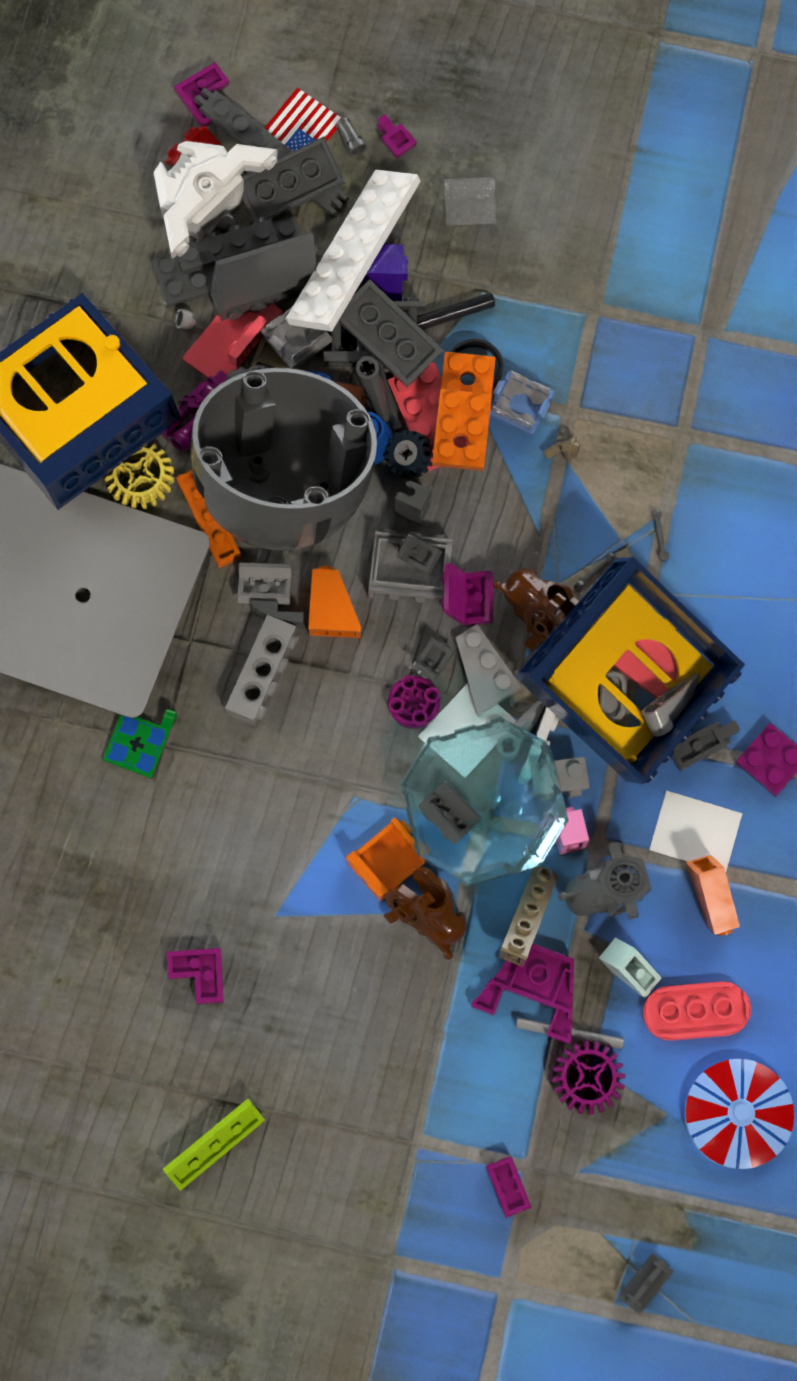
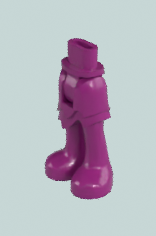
M220 370L214 377L209 376L208 380L200 383L178 402L180 404L178 411L182 419L161 435L166 440L169 439L171 444L179 451L185 453L190 448L193 422L199 406L212 390L227 380V375ZM189 414H194L180 430L175 431Z

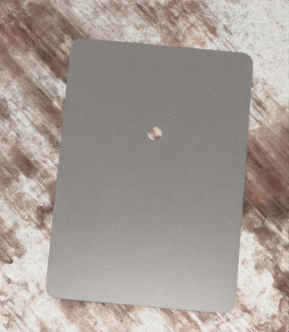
M0 464V673L126 717H138L145 710L209 549V537L202 531L86 492H82L57 510L26 472ZM81 588H86L91 593L90 599L85 603L76 600V592Z

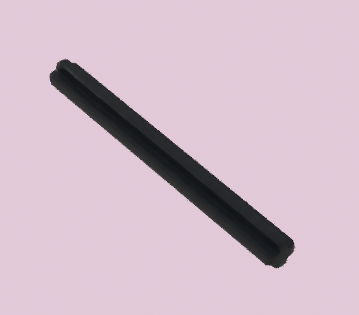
M487 293L418 315L417 325L424 330L493 308L495 306L494 296L492 293ZM354 336L351 337L353 349L356 348V338Z

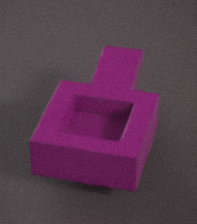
M386 114L377 119V127L384 134L382 142L396 159L416 146L417 141L402 123L395 127Z

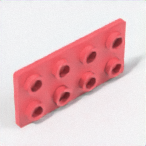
M271 304L266 306L261 312L245 313L236 320L226 319L221 321L219 315H217L183 356V361L207 379L209 376L214 377L220 370L226 375H230V370H238L258 346L262 338L260 331L278 316H282L283 311L276 305Z

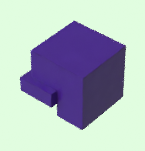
M383 244L363 278L362 286L370 279L392 301H402L403 281H408V256H403L404 245Z

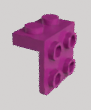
M452 563L445 564L442 573L444 596L441 600V606L445 614L463 626L493 623L494 573L491 571L465 573Z

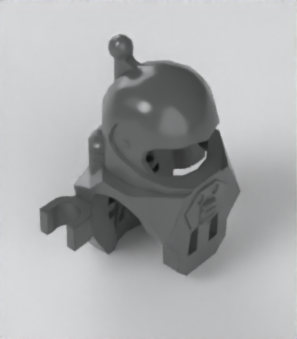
M619 842L608 844L612 860H606L596 865L595 868L587 870L586 873L574 877L568 883L565 892H561L558 895L559 900L566 901L568 908L575 915L586 916L608 912L609 917L626 912L628 920L639 917L636 902L642 901L651 891V885L643 859L628 855L622 857Z

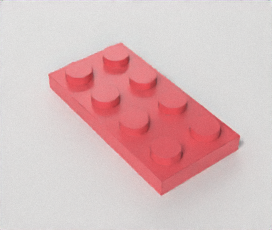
M435 362L408 388L396 377L387 380L407 430L425 435V437L429 438L430 444L433 447L442 378ZM459 436L454 439L453 443L455 446L463 448L467 446L468 441L465 437ZM428 466L427 468L431 471L441 466Z

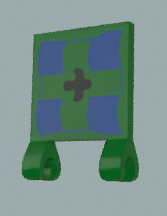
M167 709L161 726L138 717L130 718L120 715L103 761L152 779L169 734L178 717L177 713Z

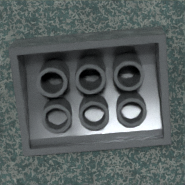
M310 232L216 261L210 295L220 320H236L245 313H258L271 304L281 306L288 303L291 299L299 297L311 275L316 271L313 233Z

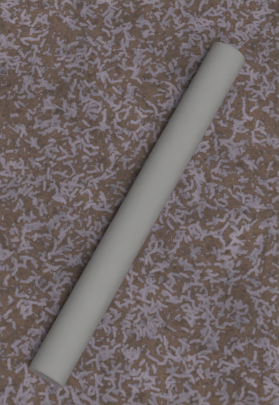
M518 1018L516 1028L547 1034L551 1024ZM572 1028L573 1040L588 1041L593 1044L599 1042V1045L618 1049L623 1048L624 1038Z

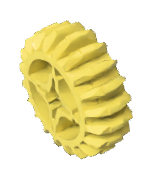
M147 444L107 474L109 476L105 477V482L109 484V493H114V500L119 501L122 499V505L124 506L131 502L133 509H136L138 504H141L145 510L147 509L146 503L151 502L152 506L157 505L156 498L164 501L165 495L163 492L170 493L171 487L168 484L174 483V477L171 476L174 473V468L169 466L171 459L169 457L164 458L166 455L165 451L162 449L157 452V445L155 444L148 449ZM140 459V461L137 463H129L133 460ZM151 462H154L160 469L159 479L154 478V474L150 473ZM120 472L125 473L126 477L129 478L128 489L124 488L119 482ZM143 487L150 488L149 490L138 492Z

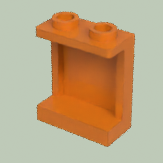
M395 817L389 825L359 850L351 852L346 857L347 864L380 902L385 898L384 894L389 889L399 887L413 875L416 869L423 867L429 862L427 853L430 851L420 839L416 842L410 835L412 830L403 819L399 822Z

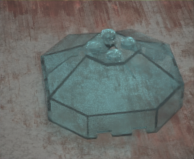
M501 716L490 719V723L479 726L473 724L454 730L455 733L449 735L429 737L401 781L402 793L405 795L407 803L408 821L415 843H413L415 853L427 864L467 887L540 867L569 821L553 752L545 740ZM444 781H447L482 817L481 821L455 845L445 839L441 834V830L432 821L427 820L418 808V805ZM499 807L501 817H495L493 820H490L489 810H495Z

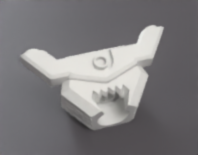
M185 141L178 144L177 150L182 154L172 169L167 172L163 163H159L154 171V178L172 259L177 255L181 257L186 253L189 248V235L198 240H203L204 235L211 233L219 221L240 204L244 191V180L241 174L244 171L262 172L265 169L270 170L273 168L278 160L276 158L278 156L277 149L236 144L227 153L224 146Z

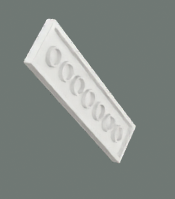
M384 170L374 171L316 267V271L311 275L287 315L286 319L289 325L333 331L421 182L417 174Z

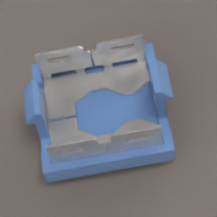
M509 370L505 380H499L492 393L495 397L490 409V418L533 437L541 419L545 417L550 407V401L555 391Z

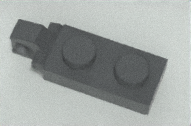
M734 720L723 727L720 722L712 723L690 735L683 743H679L673 749L674 755L672 756L679 771L681 772L726 748L731 743L729 738L739 733L740 728Z

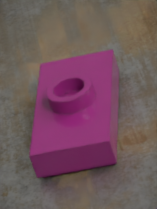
M512 1156L486 1165L505 1218L532 1208Z

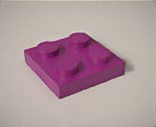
M769 723L738 758L735 764L776 797L797 773V745Z

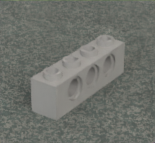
M270 615L266 616L225 707L227 715L253 726H256L258 720L262 721L268 709L265 703L269 696H274L278 687V682H275L278 674L285 672L289 659H286L289 650H294L298 643L299 636L296 635V626ZM272 643H277L281 646L280 651L277 653H271L267 648ZM263 666L271 669L267 676H259L256 672ZM250 690L260 692V696L255 700L248 699L246 694Z

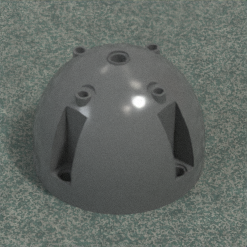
M267 368L249 371L221 383L206 396L199 406L193 422L191 443V467L194 481L199 493L205 499L206 507L213 519L232 536L260 549L289 551L292 555H300L304 547L320 543L336 533L359 508L367 493L373 473L377 450L376 432L373 422L363 405L349 391L327 378L310 372L288 368Z

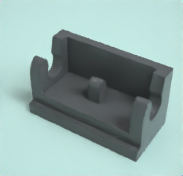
M408 481L406 486L414 489L415 494L407 496L405 493H397L395 497V515L420 526L431 505L432 487H424L415 482Z

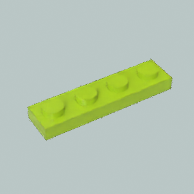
M249 1099L245 1100L164 1167L163 1171L181 1191L262 1124L265 1119Z

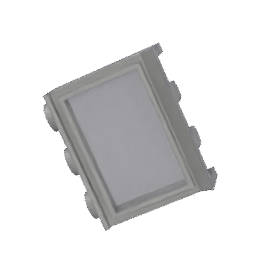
M383 529L381 532L375 531L368 597L374 599V593L389 594V599L399 600L400 596L415 597V602L425 603V599L442 600L444 596L442 573L445 564L451 562L453 539H448L444 535L424 537L417 532H408L407 535L396 534V531L390 529ZM408 534L442 551L431 574L397 557L398 546Z

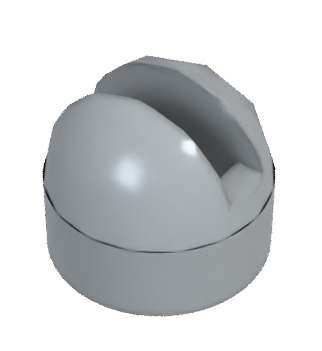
M179 309L175 319L176 328L182 330L193 328L196 324L195 314L186 309Z

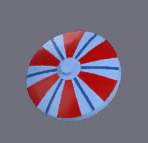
M730 1059L709 1067L694 1081L686 1098L684 1117L687 1132L693 1144L707 1159L730 1169H750L769 1162L785 1147L794 1126V1106L786 1085L771 1069L751 1060Z

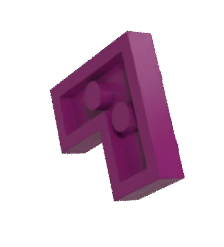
M214 62L174 86V91L199 126L207 127L213 122L199 111L200 105L195 102L194 98L200 95L207 100L201 94L203 88L208 89L211 93L215 90L219 92L229 86V80L217 63Z
M221 948L167 952L169 980L195 978L197 1005L224 1003Z

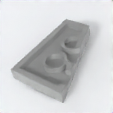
M478 624L455 638L477 717L521 689L520 684Z

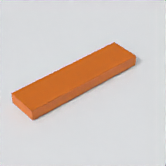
M190 470L177 476L176 481L200 531L209 537V549L218 568L241 559L242 555L233 536L225 531L209 513L205 499L196 487L193 471Z

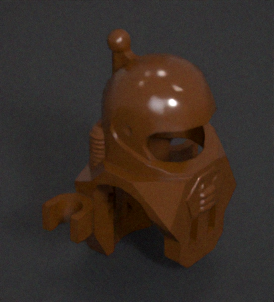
M521 568L511 573L505 584L495 581L493 587L504 593L507 602L514 607L515 615L526 623L527 632L531 635L524 645L533 651L537 644L543 643L579 601L573 596L570 587L555 581L541 580L536 576L537 572Z
M426 867L416 869L413 873V880L419 885L422 896L419 897L403 884L395 889H389L384 894V897L391 911L383 916L390 924L400 919L402 923L411 925L420 935L426 936L430 942L437 945L444 953L445 959L450 960L453 958L450 947L462 940L466 934V917L463 912L455 915L453 910L454 895L445 880L437 877Z

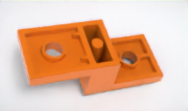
M445 352L432 466L484 471L496 357ZM464 375H471L474 377L475 382L471 385H464L460 379ZM462 436L467 439L468 444L463 448L455 446L453 441L455 438Z

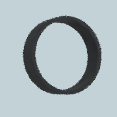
M469 339L456 345L451 352L458 353L466 348L479 347L486 349L496 357L500 371L497 378L493 381V391L498 381L501 380L503 372V360L497 348L481 339Z

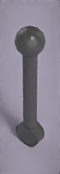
M655 509L652 511V517L656 522L660 546L658 557L660 561H667L669 553L665 550L660 521L662 512L659 509Z
M608 553L602 563L574 585V589L576 591L581 589L608 563H612L616 559L615 554Z

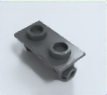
M652 1253L618 1297L640 1315L674 1271L668 1267L669 1265Z

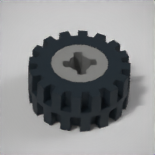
M403 430L401 433L394 434L395 439L390 438L388 441L390 447L386 446L385 449L388 451V454L385 455V459L389 460L387 463L388 467L392 468L394 473L408 478L421 477L422 472L427 473L429 471L427 467H432L431 458H433V453L431 451L434 450L429 438L411 430Z

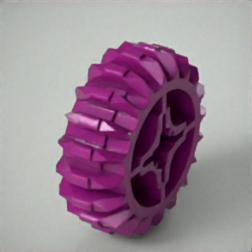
M584 1041L583 1050L580 1049L577 1043H574L573 1050L575 1053L566 1048L563 1052L567 1060L558 1056L556 1060L563 1066H554L552 1069L553 1072L560 1074V1077L552 1078V1083L561 1084V1086L554 1089V1093L563 1091L565 1095L559 1101L563 1103L568 1098L571 1101L567 1107L569 1110H572L575 1104L579 1105L578 1114H582L584 1107H588V1114L593 1115L594 1106L597 1107L599 1113H603L604 1106L602 1103H605L609 1108L613 1107L614 1104L610 1097L619 1100L621 1097L614 1090H623L625 1087L624 1084L617 1082V1080L624 1079L625 1074L616 1072V1070L623 1067V1064L617 1063L614 1065L612 1062L618 1055L614 1053L610 1058L607 1057L606 1054L610 1049L608 1046L602 1052L598 1051L599 1042H595L593 1049H589V1042ZM590 1056L602 1062L595 1067H588L583 1062H580L578 1058ZM570 1063L578 1075L577 1082L571 1088H569L566 1079ZM606 1068L610 1073V1086L607 1093L599 1082V1076ZM597 1069L599 1070L592 1079L594 1084L590 1085L588 1082L578 1087L585 1077L583 1072L587 1071L589 1074ZM582 1089H589L594 1094H597L599 1099L584 1100L575 1094Z

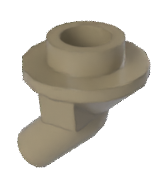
M573 436L565 442L561 441L552 445L543 452L548 460L563 452L567 461L570 462L573 457L577 458L580 443L577 442V437Z

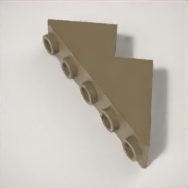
M533 867L498 958L524 967L559 876L554 874L550 868Z

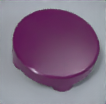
M407 675L399 680L389 693V712L392 718L403 727L410 729L423 728L429 725L439 713L440 693L429 680L419 676Z

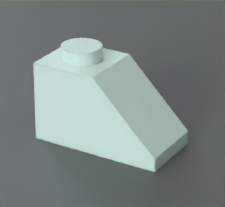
M616 937L599 957L614 975L643 998L648 996L662 978L634 947Z

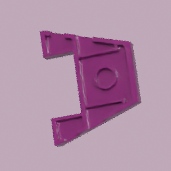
M532 944L524 967L506 961L496 976L485 986L482 993L472 1002L471 1007L495 1016L503 992L508 991L556 1009L547 1037L570 1045L572 1040L574 959Z

